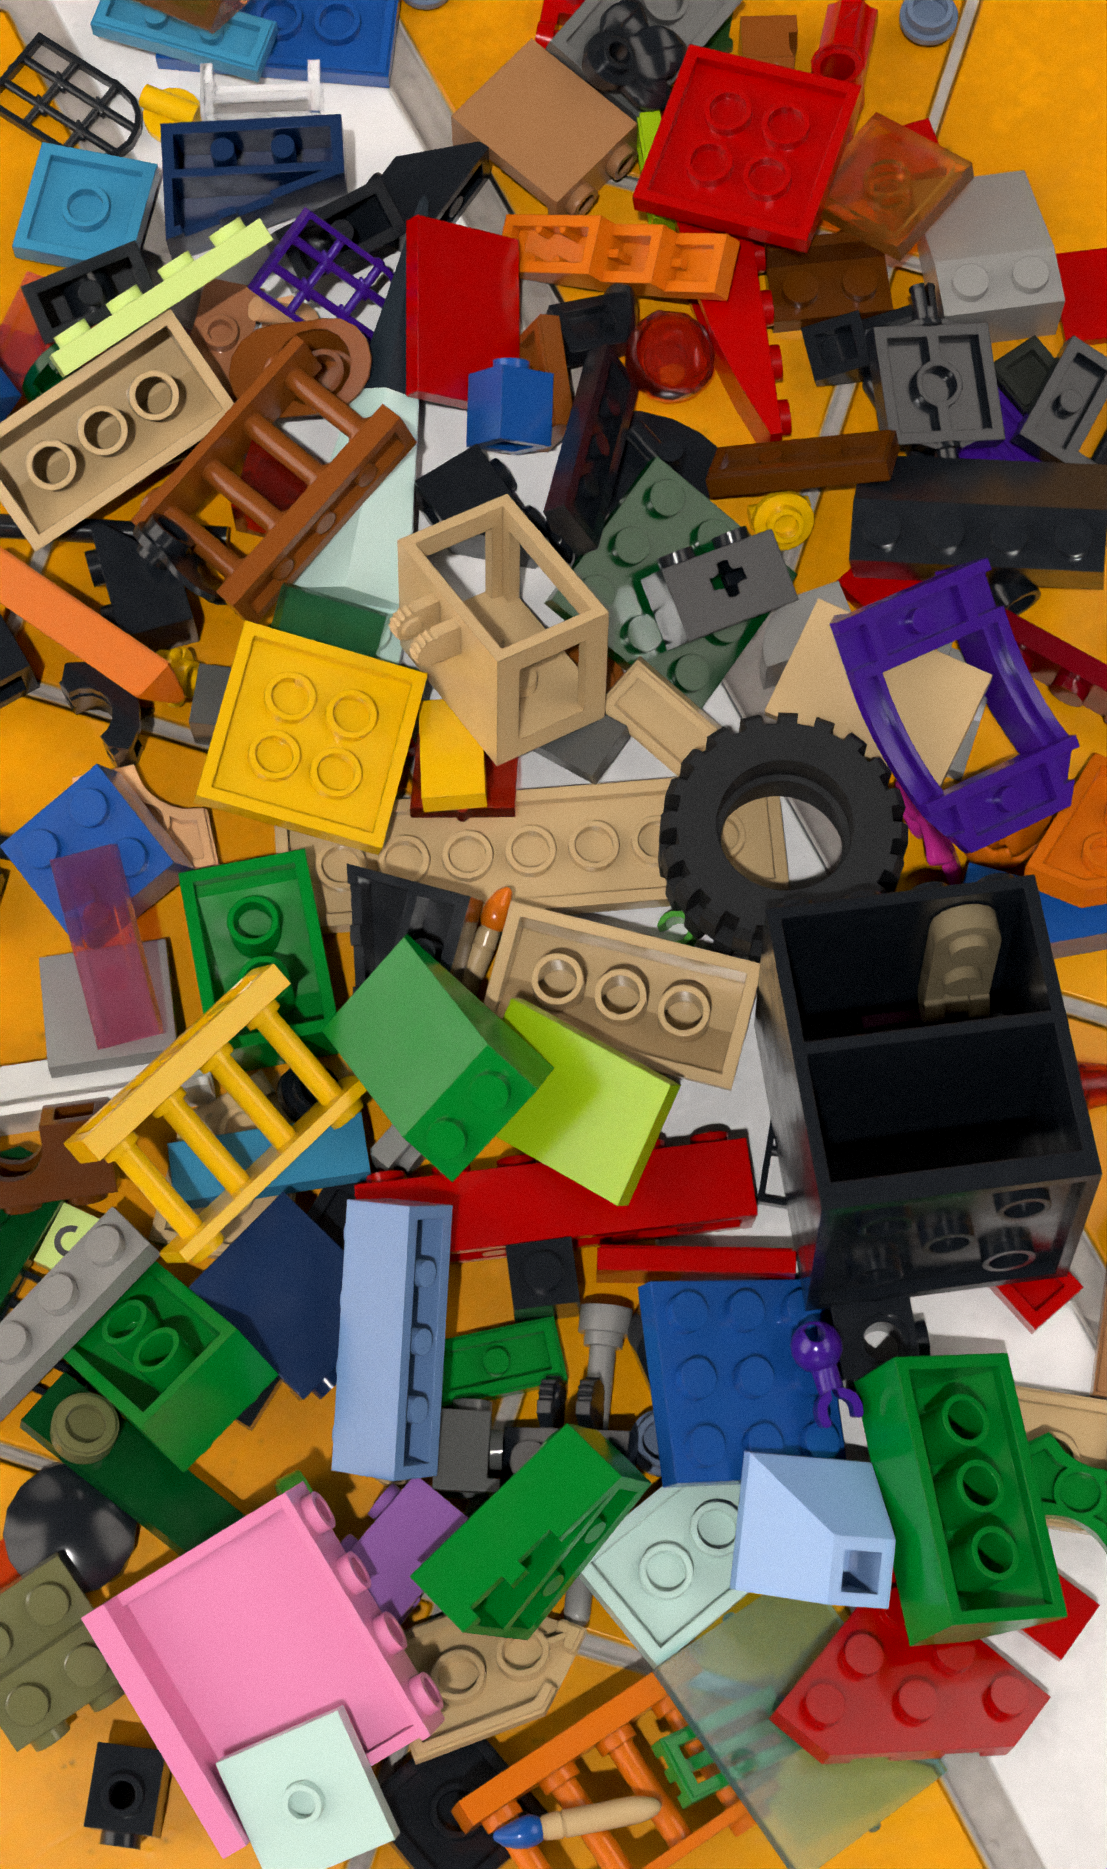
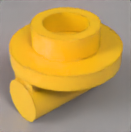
M149 84L144 86L139 98V106L144 108L143 119L145 127L155 140L161 142L160 124L203 121V106L200 105L198 99L189 91L181 88H166L162 90Z
M791 490L776 491L765 496L758 504L747 506L750 529L754 530L755 534L772 529L780 550H789L799 546L812 532L814 513L808 495L802 496Z

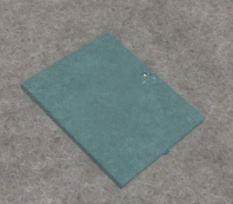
M762 1595L736 1614L729 1612L724 1615L721 1624L652 1671L788 1869L820 1868L866 1832L873 1833L878 1831L882 1820L948 1772L940 1759L888 1761V1757L852 1759L850 1763L822 1765L768 1720L844 1624L832 1605Z

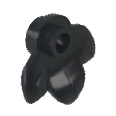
M621 0L611 5L600 18V32L595 34L585 45L582 70L586 79L597 89L606 92L621 90L634 106L650 112L664 111L671 94L670 86L665 79L673 76L680 70L688 47L673 30L661 25L649 26L645 8L640 1Z
M154 513L147 522L140 521L137 524L133 534L139 542L136 550L143 559L160 570L166 571L168 569L181 584L206 601L216 605H227L216 593L222 583L211 574L206 566L207 562L191 550L194 541L181 526L158 513Z

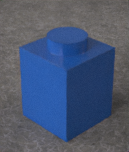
M497 358L493 360V367L469 374L466 447L470 448L477 444L482 450L513 455L551 447L554 373L530 369V362L525 359Z

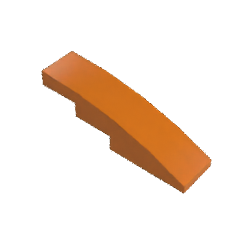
M506 214L502 231L503 236L519 239V279L606 291L613 284L623 283L631 286L636 295L727 301L740 241L729 234L677 233L664 224H615L601 215Z

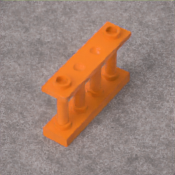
M685 1649L459 1800L451 1810V1813L465 1835L481 1824L488 1835H490L495 1830L519 1818L518 1815L523 1812V1809L517 1800L540 1786L546 1796L553 1793L562 1809L592 1804L575 1778L580 1771L574 1762L596 1747L602 1758L607 1755L611 1757L635 1796L653 1797L662 1804L661 1811L651 1820L670 1849L641 1869H667L725 1828L729 1827L737 1838L769 1816L770 1813L763 1802L777 1793L779 1788L773 1779H770L748 1794L741 1782H738L716 1793L725 1811L695 1832L691 1831L632 1741V1738L637 1734L630 1725L650 1710L653 1711L658 1720L665 1717L674 1732L699 1721L687 1702L692 1696L686 1686L701 1671ZM708 1734L684 1747L692 1757L716 1744ZM723 1758L700 1769V1772L707 1780L731 1767L726 1759ZM610 1830L580 1835L601 1869H634ZM538 1846L529 1849L505 1847L518 1869H552Z

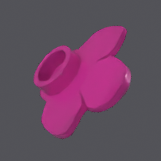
M896 781L895 788L900 789L906 806L903 818L909 830L916 838L921 839L924 837L928 864L931 866L942 865L949 885L961 884V864L952 842L921 815L899 782Z

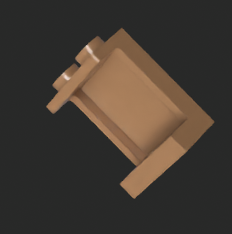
M532 38L451 116L453 146L477 141L488 146L489 159L544 203L548 208V215H585L594 204L598 191L611 178L614 180L622 178L631 169L638 155L636 151L637 123Z

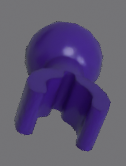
M820 1320L808 1321L799 1326L792 1336L790 1344L791 1354L799 1367L804 1371L812 1373L819 1394L813 1407V1416L818 1427L821 1429L829 1428L832 1424L827 1411L832 1401L831 1390L836 1398L843 1400L847 1404L850 1417H862L864 1414L863 1403L856 1393L844 1388L837 1367L843 1352L842 1338L837 1329L829 1323ZM809 1325L817 1327L818 1337L815 1342H812L805 1333V1329Z

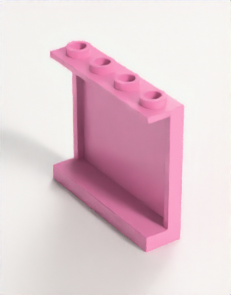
M303 1481L81 1618L223 1859L245 1847L250 1840L215 1764L222 1757L344 1705L370 1765L373 1766L416 1739L420 1738L423 1741L430 1737L445 1720L441 1712L443 1699L436 1684L427 1673L423 1671L418 1673L404 1650L407 1648V1639L403 1629L388 1611L381 1612L368 1590L371 1587V1579L366 1567L352 1551L345 1552L332 1530L335 1527V1519L330 1507L319 1493L315 1491L310 1493Z

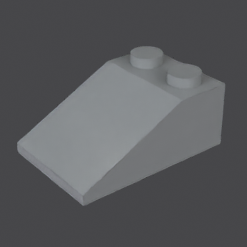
M1020 170L908 185L907 196L924 284L926 285L928 282L935 284L938 316L957 323L988 322L991 343L1031 338L1034 335L1037 337L1055 335L1065 304V297L1055 248L1025 171Z

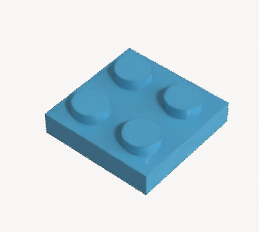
M42 142L12 244L15 257L67 268L134 240L140 250L160 178L158 164Z

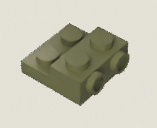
M55 1552L0 1589V1727L17 1752L30 1743L36 1752L46 1749L70 1730L71 1727L65 1720L87 1704L90 1705L94 1712L101 1711L125 1694L81 1619L95 1608L58 1552Z

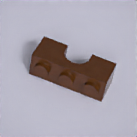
M108 1096L44 1105L42 1107L39 1122L41 1147L34 1154L24 1159L8 1160L0 1157V1209H3L4 1213L10 1215L30 1213L41 1208L45 1202L69 1199V1203L73 1205H88L106 1199L108 1193L118 1192L121 1169L115 1161L107 1163L102 1159L97 1162L80 1164L63 1144L109 1102Z

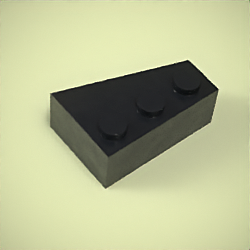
M347 863V882L350 884L352 909L350 941L351 946L354 948L355 968L353 994L407 934L462 983L484 901Z

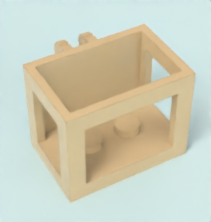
M508 494L397 540L399 608L393 613L392 618L389 619L390 631L400 640V646L419 670L428 674L427 680L496 766L605 717L609 612ZM485 532V592L462 601L427 559V556ZM520 545L579 615L550 628H544L519 598ZM579 644L578 667L564 651Z

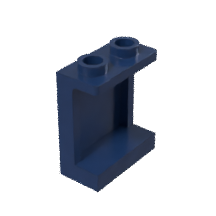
M282 1192L188 1288L240 1331L279 1374L277 1377L290 1388V1392L299 1401L304 1400L311 1392L321 1400L336 1385L344 1251L295 1202Z

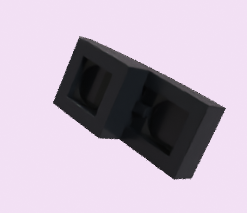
M912 304L862 319L859 310L802 327L801 331L816 385L828 386L863 382L864 378L871 374L866 334L873 327L903 326L914 321Z

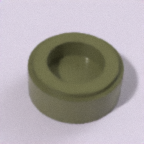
M77 1393L67 1397L57 1406L52 1417L50 1438L53 1447L61 1457L72 1463L92 1464L102 1460L111 1452L116 1443L119 1431L117 1412L109 1401L97 1394Z

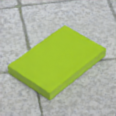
M511 998L502 1021L554 1067V1070L534 1095L497 1133L496 1137L617 1206L629 1205L681 1085L530 1002L520 998Z

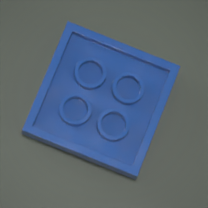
M800 1279L650 1281L638 1287L663 1488L741 1484L744 1451L846 1460L838 1398L834 1396L831 1390L832 1401L827 1411L832 1424L829 1428H819L813 1416L814 1403L819 1394L812 1373L804 1371L799 1367L791 1354L790 1344L792 1336L799 1326L814 1320L827 1322L825 1309L805 1311ZM814 1325L807 1326L805 1333L812 1342H815L818 1337L817 1327Z

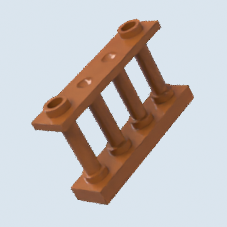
M297 335L284 348L277 350L268 358L263 372L160 487L154 488L145 496L139 511L130 520L137 526L140 521L147 522L154 513H158L181 526L194 541L191 550L225 577L224 583L218 588L216 593L242 620L256 624L417 443L401 417L384 404L371 417L363 418L315 380L314 377L322 369V366L306 343ZM296 397L349 438V442L330 463L321 464L273 425L274 421ZM255 443L308 484L305 492L289 510H279L232 471L234 466ZM214 489L266 530L265 537L247 557H238L190 517Z

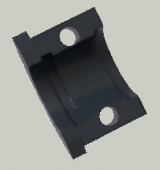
M86 662L66 663L64 665L62 681L59 684L68 705L76 715L88 710H100L111 715L112 720L108 729L100 736L111 763L115 768L138 764L144 750L141 742L138 740L141 731V721L154 713L153 707H141L138 702L140 698L133 696Z

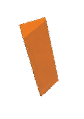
M0 547V603L133 696L144 700L179 704L185 698L184 690L167 660Z

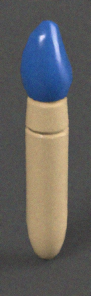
M630 1796L562 1809L560 1812H550L541 1815V1817L527 1814L495 1830L493 1838L503 1847L529 1849L537 1846L543 1840L570 1838L648 1821L661 1811L662 1804L653 1797Z

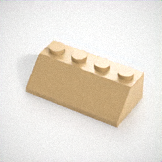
M170 308L0 423V502L35 552L203 439L233 406L234 402Z
M511 901L484 1004L502 1020L511 998L524 999L658 1073L731 1091L757 995L760 963Z

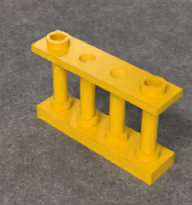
M274 963L252 969L63 1143L80 1164L97 1162L102 1159L107 1163L115 1161L171 1225L178 1235L159 1252V1255L166 1263H186L192 1260L196 1264L211 1255L223 1243L225 1236L220 1231L328 1127L331 1126L334 1130L342 1127L355 1117L364 1106L359 1098L367 1090L357 1076L343 1077L337 1083L277 1012L280 1004L275 998L291 983ZM245 1026L250 1031L256 1028L318 1100L292 1126L230 1055L234 1048L228 1041ZM198 1069L203 1074L211 1072L272 1144L246 1170L241 1167L183 1099L187 1092L181 1085ZM151 1113L156 1119L161 1116L166 1119L225 1188L199 1215L193 1211L136 1145L139 1136L133 1130Z

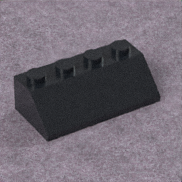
M898 456L889 481L859 483L856 485L849 562L854 577L925 581L936 576L935 572L988 557L992 570L985 572L989 584L1104 590L1107 548V465Z

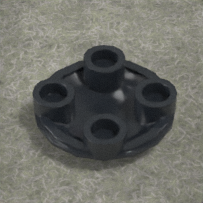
M64 1463L39 1471L20 1486L7 1508L3 1538L9 1561L20 1576L55 1552H58L86 1594L99 1590L107 1583L116 1581L123 1575L127 1568L128 1559L134 1550L137 1521Z

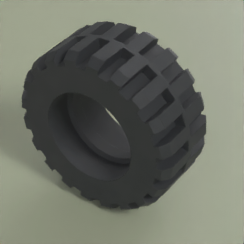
M778 712L777 723L763 725L760 715L741 719L739 733L731 735L730 731L725 727L707 736L706 750L704 752L699 749H692L681 762L679 778L671 779L665 794L664 809L661 814L658 851L660 877L666 880L665 895L672 910H682L684 912V927L696 940L702 938L705 934L714 940L713 952L732 956L734 951L749 956V961L760 963L766 908L777 907L779 904L795 898H807L814 902L844 899L847 895L860 890H876L883 894L894 892L897 888L905 863L903 861L908 846V825L902 822L906 806L900 789H889L888 787L891 771L880 757L868 762L864 758L867 743L853 733L848 734L846 739L842 740L833 735L835 723L816 717L814 727L797 724L798 713ZM782 796L801 800L822 812L834 825L842 841L840 862L834 873L829 877L807 888L776 890L763 887L741 875L723 853L721 832L725 820L739 807L756 799Z

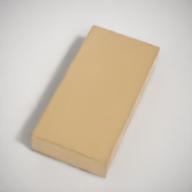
M641 656L633 662L606 693L605 714L626 725L630 735L678 777L680 776L681 762L692 749H699L704 752L706 750L707 736L722 728Z

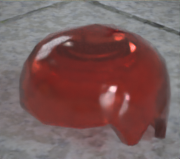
M657 310L642 319L633 328L626 341L624 365L633 386L649 399L663 403L683 401L698 393L709 382L714 373L715 350L706 327L687 313Z

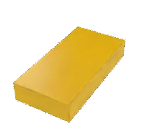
M443 699L421 701L419 706L421 798L424 812L487 807L485 751Z

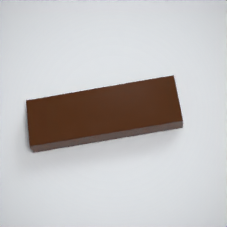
M890 429L719 447L705 479L709 497L715 498L889 481L900 450L896 430L892 431Z

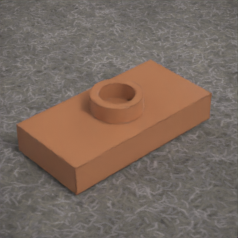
M214 279L204 285L190 338L235 403L238 399L233 394L228 376L231 357L240 342L256 329H259L260 322L253 321L248 316L250 301L254 297L259 296L247 287L248 285Z

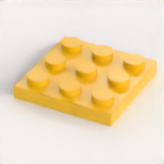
M245 620L194 803L379 855L386 836L428 674Z

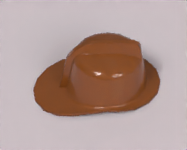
M339 318L278 323L256 329L240 342L231 357L228 376L233 394L239 399L263 372L268 358L277 350L284 348L297 335L306 343L322 366V369L315 375L314 379L348 406L361 394L370 377L372 363L368 340L355 325ZM296 397L278 418L319 414Z

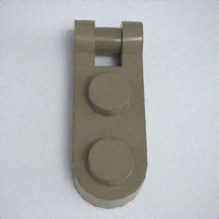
M982 904L955 906L942 911L930 923L918 984V1005L923 1023L944 1021L945 1014L966 1012L968 1018L989 1016V992L1001 945L996 912L990 906Z

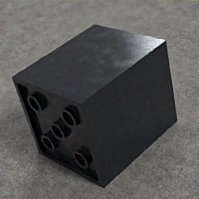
M994 873L982 877L977 882L947 885L940 881L921 883L911 890L883 894L876 890H860L847 895L844 899L814 902L807 898H795L787 900L777 907L766 908L754 1028L793 1245L796 1251L805 1311L903 1296L916 1297L1067 1277L1102 1177V1169L1035 874L1014 877L1009 873ZM965 904H982L990 906L995 910L1001 935V945L989 992V1016L968 1018L966 1012L945 1014L944 1021L923 1023L922 1020L863 1028L861 1016L919 1009L918 984L929 927L935 916L942 911Z

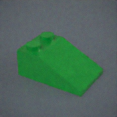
M305 849L178 873L203 1014L252 969L274 963L291 983L275 998L280 1004L277 1012L316 1058L338 1054V1051L322 1032L323 1027L337 1013ZM245 1026L228 1041L234 1048L230 1055L245 1072L286 1064L257 1028L250 1031Z
M408 934L402 938L322 1029V1032L401 1136L451 1182L461 1174L534 1095L554 1070V1067Z
M156 1260L63 1356V1359L183 1473L211 1447L213 1442L249 1405L257 1400L263 1390L279 1375L236 1327Z

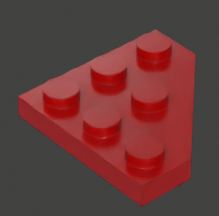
M893 1569L889 1609L857 1607L768 1720L822 1765L850 1763L852 1759L888 1757V1761L941 1759L945 1754L979 1752L980 1756L1007 1755L1015 1747L1051 1697L981 1639L968 1642L910 1646Z

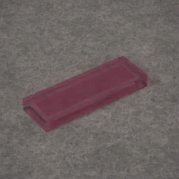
M109 844L50 860L97 1049L100 1050L165 1033L118 845Z

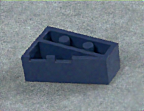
M341 114L160 124L165 234L172 260L186 251H189L191 256L215 248L209 236L238 217L242 219L246 227L260 218L264 226L268 228L299 216L304 207L312 211L348 194L345 136Z

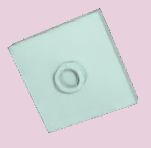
M344 1705L226 1755L215 1763L262 1869H327L391 1842L401 1833Z

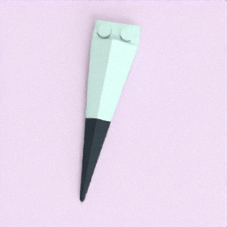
M425 195L419 200L414 216L418 214L429 217V202ZM405 240L369 345L372 355L370 377L361 394L349 404V407L363 418L371 417L384 404L401 417L417 441L419 399L406 397ZM341 431L330 462L349 442V438ZM417 443L287 589L280 631L401 666L404 650L400 646V640L390 631L388 624H390L389 619L392 618L393 613L399 608L397 540L414 532Z

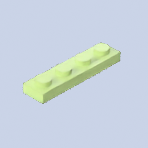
M240 217L236 218L209 236L215 248L194 260L189 251L184 252L157 270L163 282L148 292L142 294L136 284L105 304L112 315L93 328L89 326L84 318L53 338L60 349L51 354L49 358L62 378L270 243L273 238L261 219L259 218L246 227Z

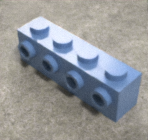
M392 1198L347 1199L331 1471L389 1481L437 1476L453 1205Z

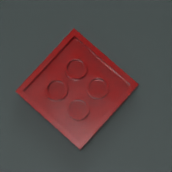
M689 44L632 196L634 210L808 253L862 101V85Z

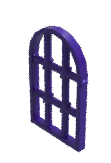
M304 207L247 287L295 322L306 321L295 312L304 300L309 302L312 299L336 316V318L355 325L367 338L370 345L374 332L350 314L361 299L364 301L369 299L382 308L385 298L370 287L381 272L389 278L390 282L394 274L385 266L381 258L373 257L315 213ZM310 219L337 238L328 252L322 250V252L318 251L298 236ZM292 244L319 263L308 279L302 277V280H300L278 264ZM345 244L374 265L365 279L359 277L358 280L333 262ZM271 272H274L299 290L287 307L260 289ZM325 272L328 275L332 272L356 290L345 306L339 304L338 307L313 289Z

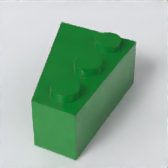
M567 1423L564 1427L552 1433L543 1442L539 1451L409 1577L463 1633L528 1640L652 1483L598 1430Z

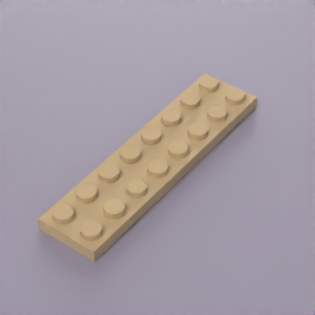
M674 778L487 792V807L424 812L422 798L397 799L394 801L383 847L379 855L274 826L276 854L305 849L322 934L350 932L352 909L350 884L347 882V863L483 900L482 909L487 900L497 890L504 887H509L512 890L511 901L565 915L668 907L671 905L665 895L666 880L660 877L658 851L660 820L664 809L665 794L671 779ZM780 796L764 797L744 804L725 820L721 832L723 853L731 865L748 880L770 889L790 890Z

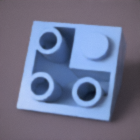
M744 1451L730 1588L738 1591L825 1605L889 1609L896 1539L872 1463Z

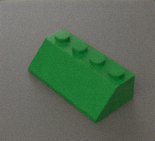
M1008 1353L893 1357L855 1381L856 1394L863 1403L864 1414L862 1422L870 1460L896 1539L893 1569L909 1645L921 1646L968 1642L1058 1621L1067 1617L1065 1601Z

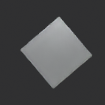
M166 939L39 958L47 1062L51 1078L150 1064L178 1038L169 950Z

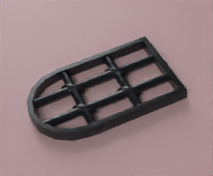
M40 32L37 33L0 77V94L6 88L34 106L25 118L22 119L0 105V116L41 143L45 142L73 148L79 140L85 142L86 139L105 151L106 153L104 154L124 157L134 149L141 135L142 114L135 96L117 79L111 78ZM41 45L70 63L62 73L59 71L54 73L31 58ZM25 65L53 83L42 97L39 94L34 96L12 82ZM79 68L109 87V90L102 98L96 96L95 99L68 80ZM59 91L62 93L67 91L93 108L82 122L79 119L75 122L48 105ZM117 94H120L132 106L135 113V123L108 107ZM40 114L43 117L45 115L50 116L73 131L63 145L31 125ZM99 116L101 118L106 116L131 132L128 139L118 148L88 130Z

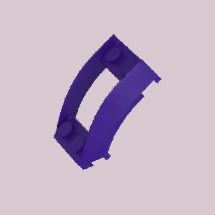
M988 557L935 572L936 576L853 612L834 615L830 622V627L856 703L885 762L921 815L964 853H973L1070 807L1075 779H1068L1071 752L1080 747L1077 736L1067 734L1042 697L1021 655L1004 606H996L985 574V572L992 570ZM957 640L967 664L993 675L985 694L987 698L986 704L1020 755L942 790L912 743L892 700L883 672Z

